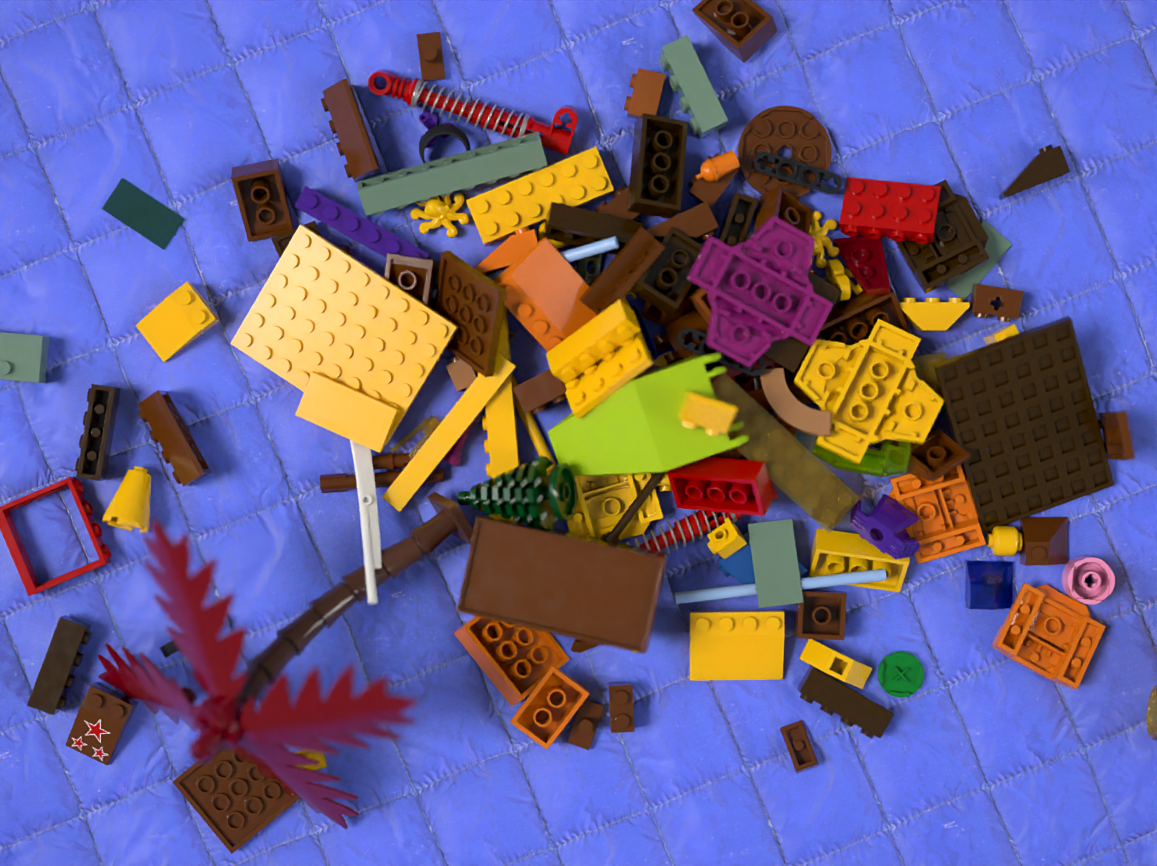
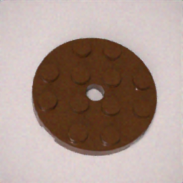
M776 106L760 112L747 124L739 139L737 158L743 177L754 190L762 195L779 185L796 198L806 195L812 190L759 174L753 167V160L761 152L778 155L777 152L780 147H787L791 152L788 159L828 171L831 161V144L824 126L811 113L794 106ZM763 157L757 163L761 164V169H764L766 166L773 167L771 172L775 173V168L779 161L775 160L773 165L767 162L766 157ZM782 164L779 171L781 175L788 177L792 174L793 169L789 164ZM805 171L802 174V180L807 184L813 183L815 175L811 171ZM820 174L816 187L822 181L821 179L824 175Z

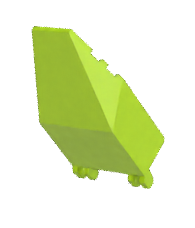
M721 354L694 355L639 374L580 419L574 416L573 413L569 414L548 430L558 463L568 464L574 476L643 475L664 472L731 449L748 441V435H740L729 440L727 433H720L719 437L705 433L706 428L698 425L696 429L683 426V421L678 419L687 391L716 400L708 377L726 372L725 366H720L706 372L704 364L719 360ZM740 421L731 424L727 432L741 429L745 426L744 422Z

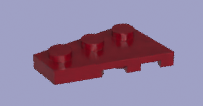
M867 236L834 239V247L839 248L840 256L866 296L890 294V283L881 238L871 239Z

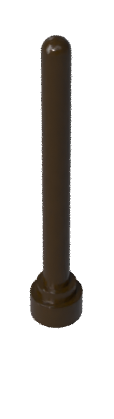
M667 471L652 475L612 531L603 534L600 539L612 542L620 540L618 538Z

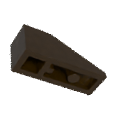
M1051 144L1039 149L1040 154L1034 156L999 195L1000 200L1069 173L1070 169L1061 146L1053 148Z

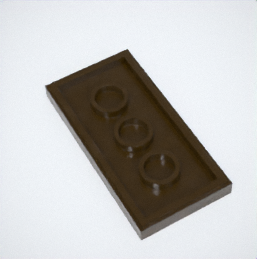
M808 270L807 277L809 282L812 283L813 292L832 302L834 306L842 291ZM789 336L785 339L773 341L763 355L794 373L809 346Z

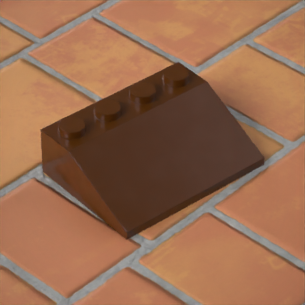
M890 287V294L866 296L862 292L851 296L849 300L835 304L816 339L853 345L869 338L878 319L905 332H910L895 292Z

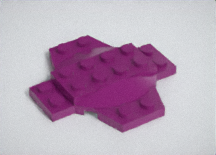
M771 216L746 242L731 247L708 236L687 277V280L707 291L712 307L706 345L747 367H750L775 340L792 336L806 345L812 346L833 306L832 302L813 292L812 283L809 282L807 277L808 269L811 266L815 238L775 216Z

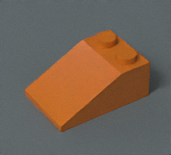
M529 227L515 230V235H511L479 263L475 269L486 275L508 268L538 243L535 230H529Z

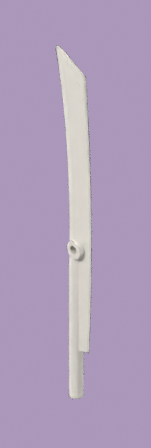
M350 440L359 500L368 604L375 605L378 603L375 569L382 568L372 453L370 448Z

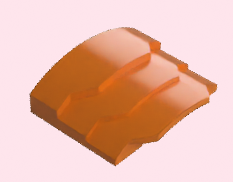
M961 464L934 482L920 479L910 473L890 478L893 488L888 496L919 518L916 523L903 530L909 534V539L907 540L915 539L920 544L919 550L915 553L918 564L986 545Z
M1023 583L1004 624L1000 626L991 646L1016 663L1053 682L1070 689H1078L1106 626L1091 619L1087 606L1065 596L1047 584L1034 588Z

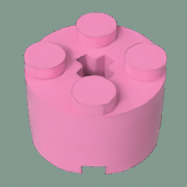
M1079 556L1068 561L1062 573V585L1065 593L1072 599L1085 604H1098L1113 592L1115 576L1112 569L1103 560L1091 556ZM1085 578H1092L1091 582H1084Z

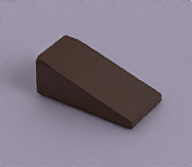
M802 720L781 727L780 730L796 774L817 767L818 762Z

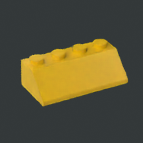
M816 529L808 577L885 569L886 580L849 585L900 593L910 562L909 557L894 559L889 554L880 552L878 548L864 538L862 539L859 536L860 534Z

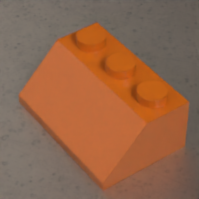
M552 665L509 722L548 750L590 693L586 687L570 675Z

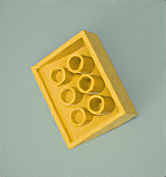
M782 609L689 610L690 681L783 679L784 611Z

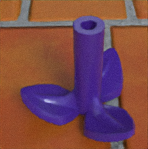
M424 109L423 113L419 116V121L424 127L429 130L439 125V117L434 112L431 114L430 110ZM445 122V123H443V124H447V125H452V126H454V125H453L452 123H450V122ZM441 134L440 136H441L443 139H445V138L449 137L450 135H449V134ZM437 136L432 138L425 148L435 145L437 143Z

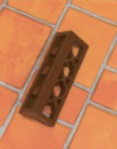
M641 227L579 300L598 316L624 297L665 247Z

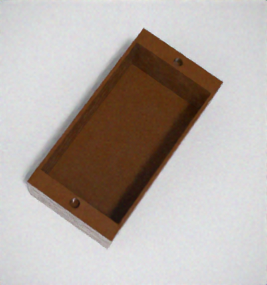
M485 513L476 517L457 612L645 654L650 646L669 554L555 528L553 530H544L538 526L532 527L524 522L519 523L513 521V519Z

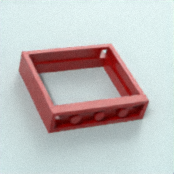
M76 477L66 478L0 506V530L28 596L35 595L111 563L110 557H112L110 548L101 539L103 535L102 529L97 522H94L91 515L94 514L93 508L89 501H85L82 494L85 492L83 484ZM69 487L99 560L40 584L10 515V511Z

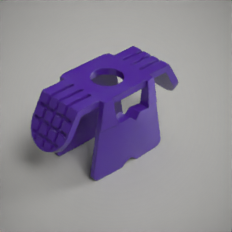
M883 494L868 516L861 511V500L856 499L851 511L850 527L860 533L859 536L862 539L864 538L878 548L880 552L887 553L894 559L910 557L920 548L919 542L915 539L907 540L909 539V534L903 531L918 521L919 518L888 495Z

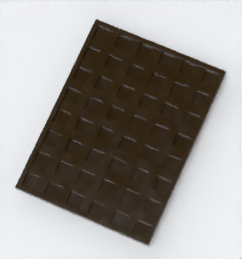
M1069 316L933 365L955 442L971 455V458L962 463V467L983 533L992 530L995 526L1009 524L1114 485L1073 322Z

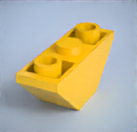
M902 298V302H899L903 316L918 331H946L970 307V302H963V298H949V302H940V298H925V302H916V298Z
M808 639L799 659L860 689H863L872 670L871 667L813 639Z

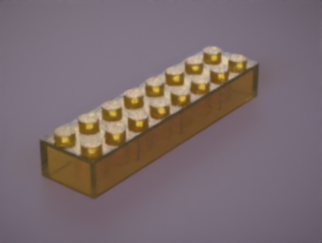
M723 372L712 376L709 381L715 399L737 407L731 424L743 421L745 425L741 429L727 432L729 440L740 435H748L749 437L748 441L734 448L747 460L764 461L769 480L821 528L829 533L856 504L860 497L727 374Z

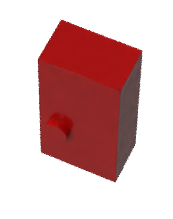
M705 457L670 469L667 473L677 508L765 516L774 498L764 461Z

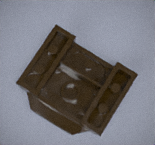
M946 179L933 185L941 186L934 242L918 244L908 240L903 242L895 241L904 261L925 294L990 260L985 251L988 235L976 217L968 199L954 194Z

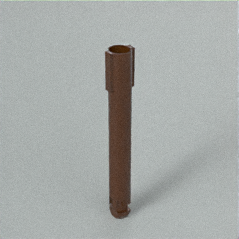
M438 468V470H434L423 484L435 483V481L443 482L445 480L444 469ZM402 471L374 473L376 488L390 487ZM356 474L320 475L321 492H345L350 489H357Z

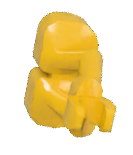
M838 259L827 260V266L825 267L826 279L829 284L842 291L837 299L838 302L849 300L851 289L856 295L863 292L859 284L855 285L849 279L854 277L849 269L844 268Z

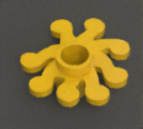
M460 193L454 196V204H451L449 195L442 197V200L435 196L423 203L415 202L418 206H425V209L422 211L419 208H414L410 213L411 218L414 220L419 218L432 220L431 222H423L419 225V230L423 235L427 234L429 229H435L443 225L448 229L447 236L454 238L457 236L458 231L451 221L459 220L461 225H466L469 222V217L466 213H456L465 201L464 196Z
M814 211L812 212L809 236L815 238L812 256H817L815 265L822 269L827 266V261L824 259L823 246L830 257L833 258L839 255V248L834 247L826 236L828 230L836 229L837 223L834 219H828L824 226L820 228L818 221L821 219V213Z

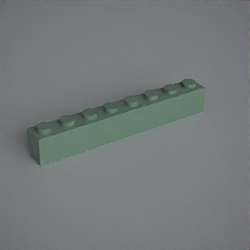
M538 131L357 181L358 193L365 214L380 215L385 210L392 208L402 209L413 202L423 203L432 197H445L452 194L453 191L461 189L470 190L475 185L482 183L492 184L500 178H514L522 172L529 170L531 172L539 171L544 166H547V161Z

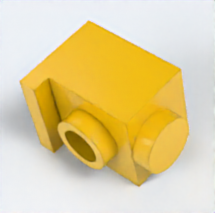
M726 518L724 524L707 535L710 540L707 543L709 549L714 555L718 553L723 559H726L747 544L738 527L729 518Z

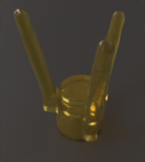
M430 416L428 420L424 418L420 425L391 448V452H395L422 430L424 433L423 437L409 454V458H413L441 422L433 416Z

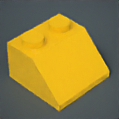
M687 391L678 419L683 421V426L696 429L698 425L706 428L705 433L719 437L720 433H727L737 407Z

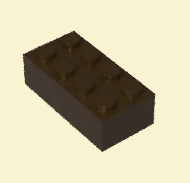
M645 113L635 122L627 211L669 219L681 211L688 122Z

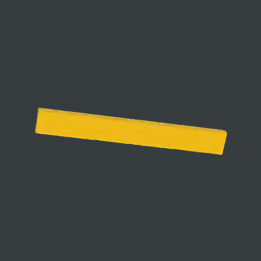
M498 351L494 375L490 377H484L482 374L478 375L382 498L401 512L517 366Z

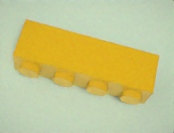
M618 300L547 352L546 356L552 374L565 384H568L641 331L634 311L621 300Z

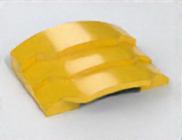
M651 473L643 475L574 476L577 488V505L572 519L567 520L569 531L595 538H601L603 534H607L608 531L611 532L652 477ZM655 488L618 537L620 540L644 534L651 521L663 518Z

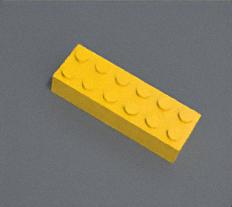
M594 147L470 198L466 202L484 246L516 234L515 230L525 227L530 228L546 221L551 202L563 203L579 208L614 193V188L597 147Z

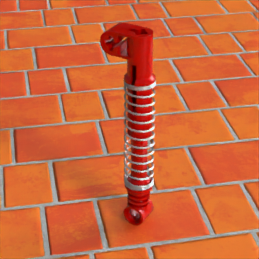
M385 69L374 72L368 79L369 89L376 95L388 97L392 95L394 99L397 96V100L403 98V102H406L407 106L411 108H416L418 104L423 103L422 111H424L426 105L432 106L431 114H433L435 108L441 109L440 117L443 111L449 112L448 120L451 119L452 113L457 114V123L460 121L461 116L466 117V125L471 123L474 124V128L480 126L483 127V131L489 129L492 130V134L494 132L501 133V137L504 134L508 135L509 139H512V137L516 138L534 133L529 130L539 131V133L544 134L540 135L544 148L566 155L569 152L579 120L578 111L571 105L561 106L554 115L552 125L535 120L531 115L526 114L524 116L523 112L518 115L515 110L509 112L506 107L503 109L498 108V104L491 106L489 101L481 103L480 98L472 103L471 95L467 97L466 101H463L464 95L462 92L457 98H455L454 90H451L448 96H446L445 87L437 93V84H434L429 90L428 81L424 82L417 78L407 81L405 77L402 80V76L396 78V74ZM378 76L386 79L387 85L385 88H380L377 85L376 78ZM565 113H569V118L572 119L566 124V127L571 128L572 132L555 127V124L562 125L564 118L561 116H564Z
M769 477L770 485L774 496L773 500L778 499V495ZM692 510L693 514L689 516L684 514L685 518L681 520L676 518V522H674L675 528L668 522L669 531L665 532L662 526H659L660 535L656 536L655 532L651 530L652 539L648 540L646 535L643 534L644 543L640 544L637 538L634 540L637 545L636 547L659 552L663 549L665 553L669 554L670 545L677 551L678 541L682 546L686 547L687 542L694 543L695 538L702 539L703 534H709L712 530L724 524L726 518L735 523L745 514L722 512L718 516V512L702 510L695 512Z

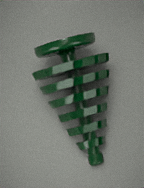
M542 455L533 461L522 464L521 467L509 470L507 474L504 472L497 475L495 479L490 478L485 480L483 484L479 483L472 486L470 492H459L457 501L460 505L471 504L473 509L485 510L488 514L501 515L502 518L510 519L513 516V521L524 522L532 527L538 526L540 529L553 530L557 519L567 521L572 519L575 514L577 488L574 473L568 464H558L553 470L547 471L553 462L548 457H543Z

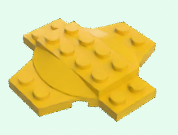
M878 319L869 338L861 340L856 344L845 345V343L819 339L814 341L794 379V383L820 407L821 411L831 412V437L819 436L816 445L859 465L869 444H875L885 439L916 444L924 443L944 400L923 380L920 381L916 377L915 366L911 359L921 341L920 338Z

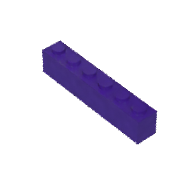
M305 186L294 206L387 258V253L428 260L431 257L425 251Z

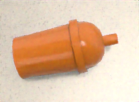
M730 150L722 155L705 160L700 168L701 173L696 175L697 180L703 177L706 181H718L722 176L740 167L737 156L733 150Z

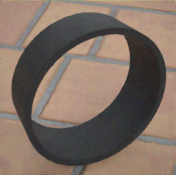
M452 125L434 126L421 138L419 154L422 162L426 163L424 150L427 143L435 136L441 134L453 135L460 139L466 151H469L470 143L467 136L462 130Z

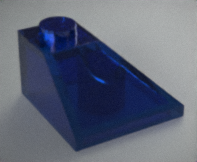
M966 560L965 607L989 610L1011 608L1013 597V561Z

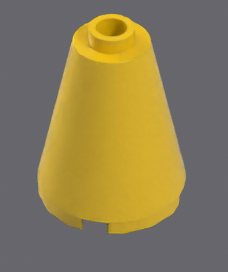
M134 466L133 470L129 469L103 515L102 522L108 521V525L128 531H133L136 527L140 528L139 533H148L150 524L151 475L147 473V469Z

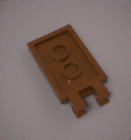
M695 308L665 326L664 328L667 333L655 336L653 341L659 352L672 345L675 351L669 352L664 356L667 364H671L697 355L680 347L677 340L680 331L685 328H692L708 335L709 325ZM688 333L687 336L682 335L681 338L684 339L685 345H688L690 342L695 343L697 346L694 349L699 351L700 343L704 339L703 337L699 336V341L692 338V333ZM706 343L704 344L703 349L706 354L715 351Z
M1126 411L1099 413L1100 420H1098V423L1103 432V443L1107 458L1115 460L1134 459Z

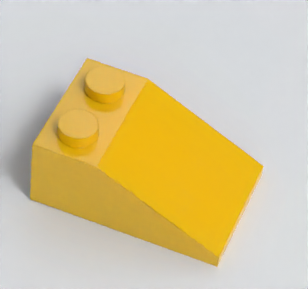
M186 282L166 297L136 324V327L165 363L220 320L194 285Z

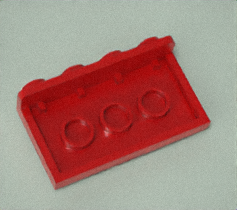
M847 177L839 222L840 232L849 237L861 235L871 239L889 238L896 242L908 240L918 244L934 242L941 186Z

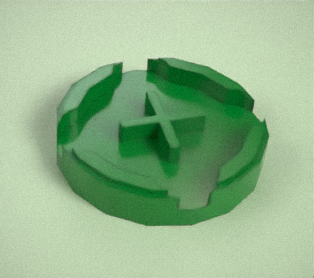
M894 651L884 656L879 663L877 678L882 689L891 696L898 698L909 697L921 687L924 679V670L918 658L911 653Z

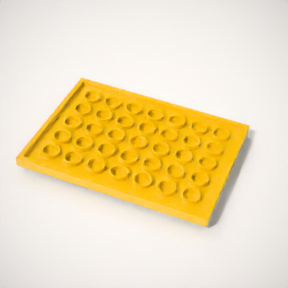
M302 224L298 227L230 344L303 392L306 389L311 373L315 371L398 408L399 411L385 443L387 445L459 326Z

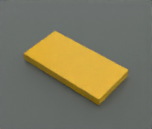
M314 371L311 373L295 415L381 453L399 409Z

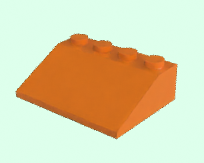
M546 237L492 280L506 290L504 305L547 352L597 316L579 300L590 286Z
M473 616L454 632V635L511 706L527 697L552 665L559 669L570 659L549 632Z

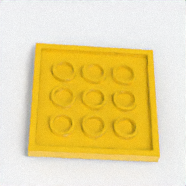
M622 298L621 301L631 308L628 300ZM640 331L568 384H565L567 390L565 393L573 415L578 419L653 364Z

